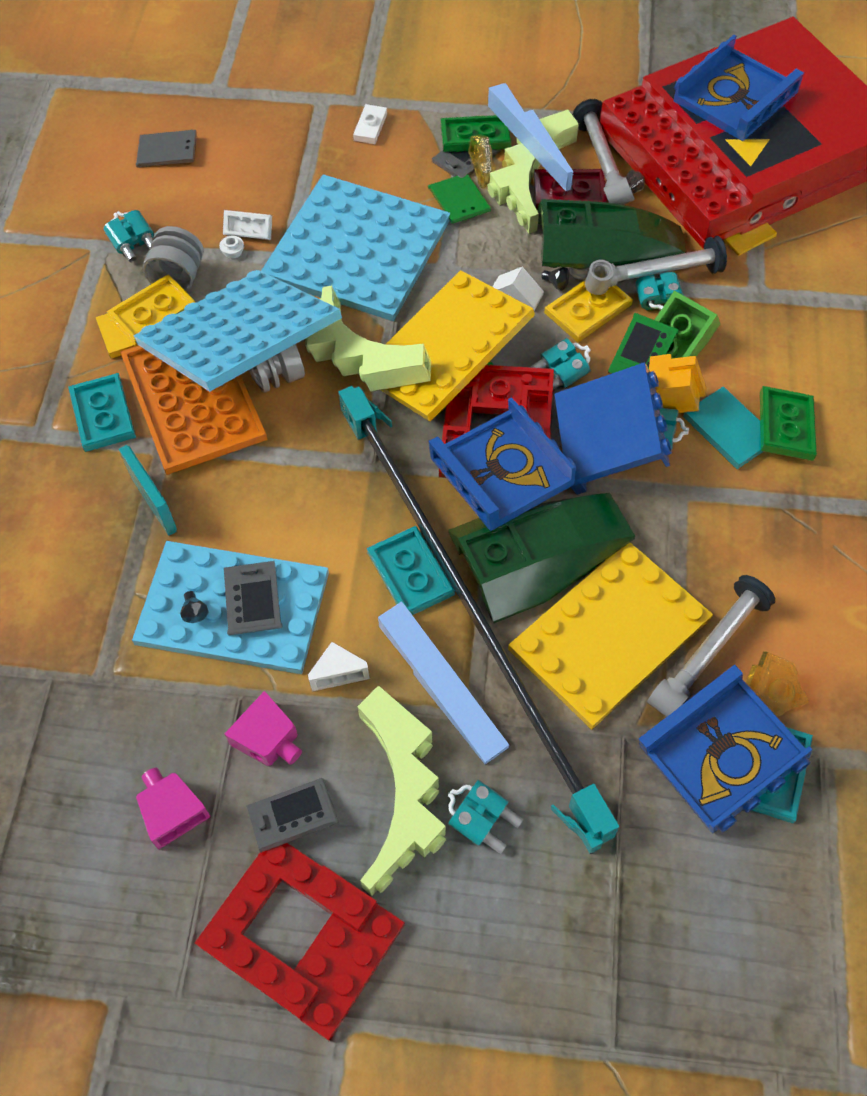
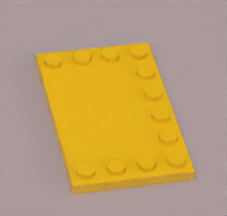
M460 270L385 344L401 346L424 344L431 359V380L381 389V391L431 422L535 316L533 308Z
M630 542L606 559L508 644V650L592 730L707 624L713 614Z

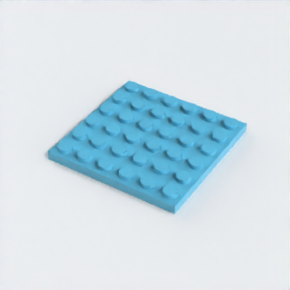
M323 174L261 271L301 291L320 298L322 297V288L332 286L341 305L394 321L450 222V213Z
M260 270L249 272L247 277L239 281L228 283L226 288L207 294L205 299L186 305L184 311L177 314H169L155 325L145 326L141 329V332L133 336L137 345L210 392L338 321L342 316L339 308Z

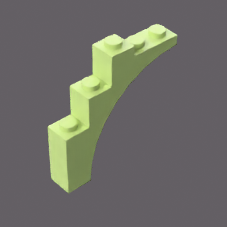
M569 110L539 119L559 150L577 142L579 124ZM517 138V145L505 149V156L502 161L503 168L490 172V183L487 187L490 196L495 198L499 206L507 203L508 208L516 214L519 224L524 226L528 234L537 231L539 213L532 202L529 186L534 176V169H538L541 164Z
M323 287L320 300L339 308L341 312V302L333 287ZM342 318L305 338L306 349L309 353L311 352L316 362L332 359L334 366L338 367L342 376L360 374L361 380L366 382L370 391L431 380V359L424 344L401 346L369 341L352 332L343 324Z
M380 686L358 706L360 719L373 731L388 756L396 787L394 815L388 837L376 861L360 880L362 888L371 897L376 891L382 893L393 880L391 875L399 866L403 869L412 861L415 856L414 850H417L425 858L430 851L433 854L436 853L446 841V838H444L446 826L423 806L424 803L429 805L438 795L439 778L417 759L418 757L422 759L433 746L431 744L432 731Z

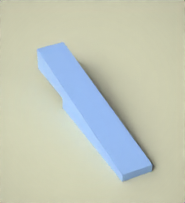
M506 83L489 87L488 107L565 191L571 190L573 170L534 110L524 112Z
M403 602L378 617L379 628L410 665L414 676L482 762L486 765L508 749V742Z

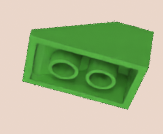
M675 290L655 318L656 321L679 330L667 353L672 355V359L697 356L720 326L717 314Z

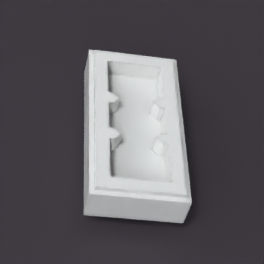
M365 104L353 134L354 141L376 144L387 116V108Z
M224 210L223 235L271 240L273 215Z

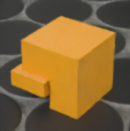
M671 354L651 356L649 370L650 372L655 371L659 386L655 387L656 393L660 394L663 408L677 409L678 413L699 411L700 397H706L707 388L696 356L672 359Z

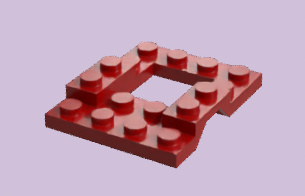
M486 365L446 405L442 442L446 444L471 431L472 413H505L509 410L508 399L511 397L518 405H522L526 409L528 416L534 422H538L541 425L545 435L550 439L554 369ZM439 469V477L446 478Z
M285 843L258 854L195 941V944L250 985L281 1005L327 1041H330L405 926V922L378 905L375 899L323 865L322 867L290 844ZM281 881L331 914L294 970L244 936L248 927Z

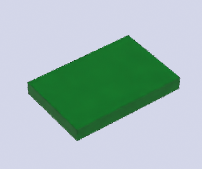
M497 115L440 118L443 152L494 150L511 147L510 130Z
M762 386L760 390L761 451L814 461L817 456L813 395Z

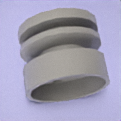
M172 226L160 228L154 234L150 250L143 263L142 271L145 278L153 284L169 274L187 292L192 288L197 269L200 266L204 253L203 245L195 235L185 229Z
M296 344L249 370L253 380L258 384L263 393L270 391L268 379L274 388L280 386L279 374L283 376L287 383L305 377L303 363Z

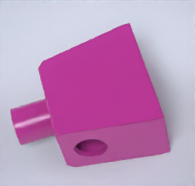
M264 691L224 733L232 747L266 766H271L279 757L292 765L302 753V750L292 743L298 735L295 725Z
M152 768L142 775L141 778L147 789L140 792L136 799L149 838L158 850L211 817L203 803L176 773H171L163 778L158 768Z

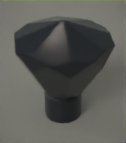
M561 267L553 271H543L542 279L549 281L557 290L562 291L567 287L570 276L568 268Z
M187 591L184 594L185 602L180 612L182 620L187 623L200 622L209 613L207 605L196 598L195 592Z

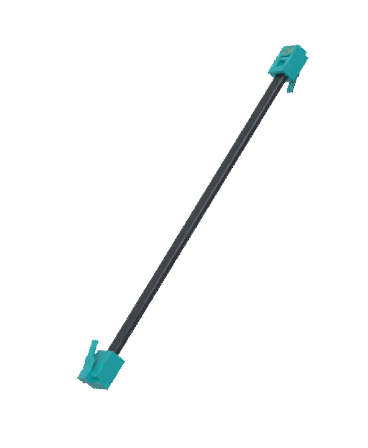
M353 386L338 391L341 411L356 438L360 440L367 437L569 787L572 793L569 808L579 825L571 817L565 816L554 804L551 805V810L570 830L580 837L589 854L601 849L603 843L615 838L620 826L595 784L586 788L582 786L377 434L376 418L383 420L390 428L392 427V420L378 409V406L369 401L360 387L353 388Z

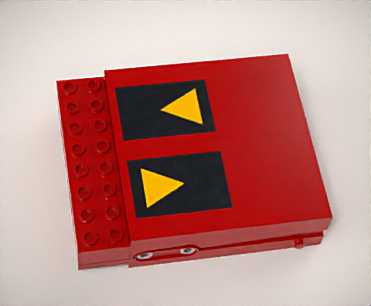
M794 16L740 37L735 41L734 49L785 77L796 68L804 72L798 93L744 141L739 140L674 102V87L677 80L689 73L694 65H698L709 53L714 52L718 47L643 77L641 86L602 102L600 125L607 141L702 249H704L705 241L708 237L714 238L719 236L724 240L738 233L743 235L765 223L771 225L867 182V85Z

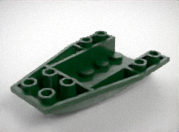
M541 199L537 208L539 213L538 224H542L543 230L541 246L542 266L582 269L590 268L591 264L596 260H605L614 264V266L687 253L681 226L646 210L606 202Z
M610 493L592 494L540 503L492 531L486 527L480 518L448 530L459 555L464 554L482 590V602L493 624L546 603L635 539V534Z

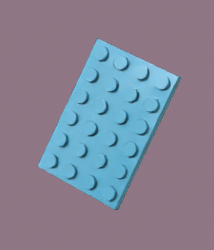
M166 541L132 641L137 646L302 674L329 570L327 567ZM275 561L280 617L283 627L229 636L227 634L228 622L224 568ZM187 591L195 592L196 598L207 605L209 613L204 620L197 623H187L182 620L180 612L185 602L184 594Z

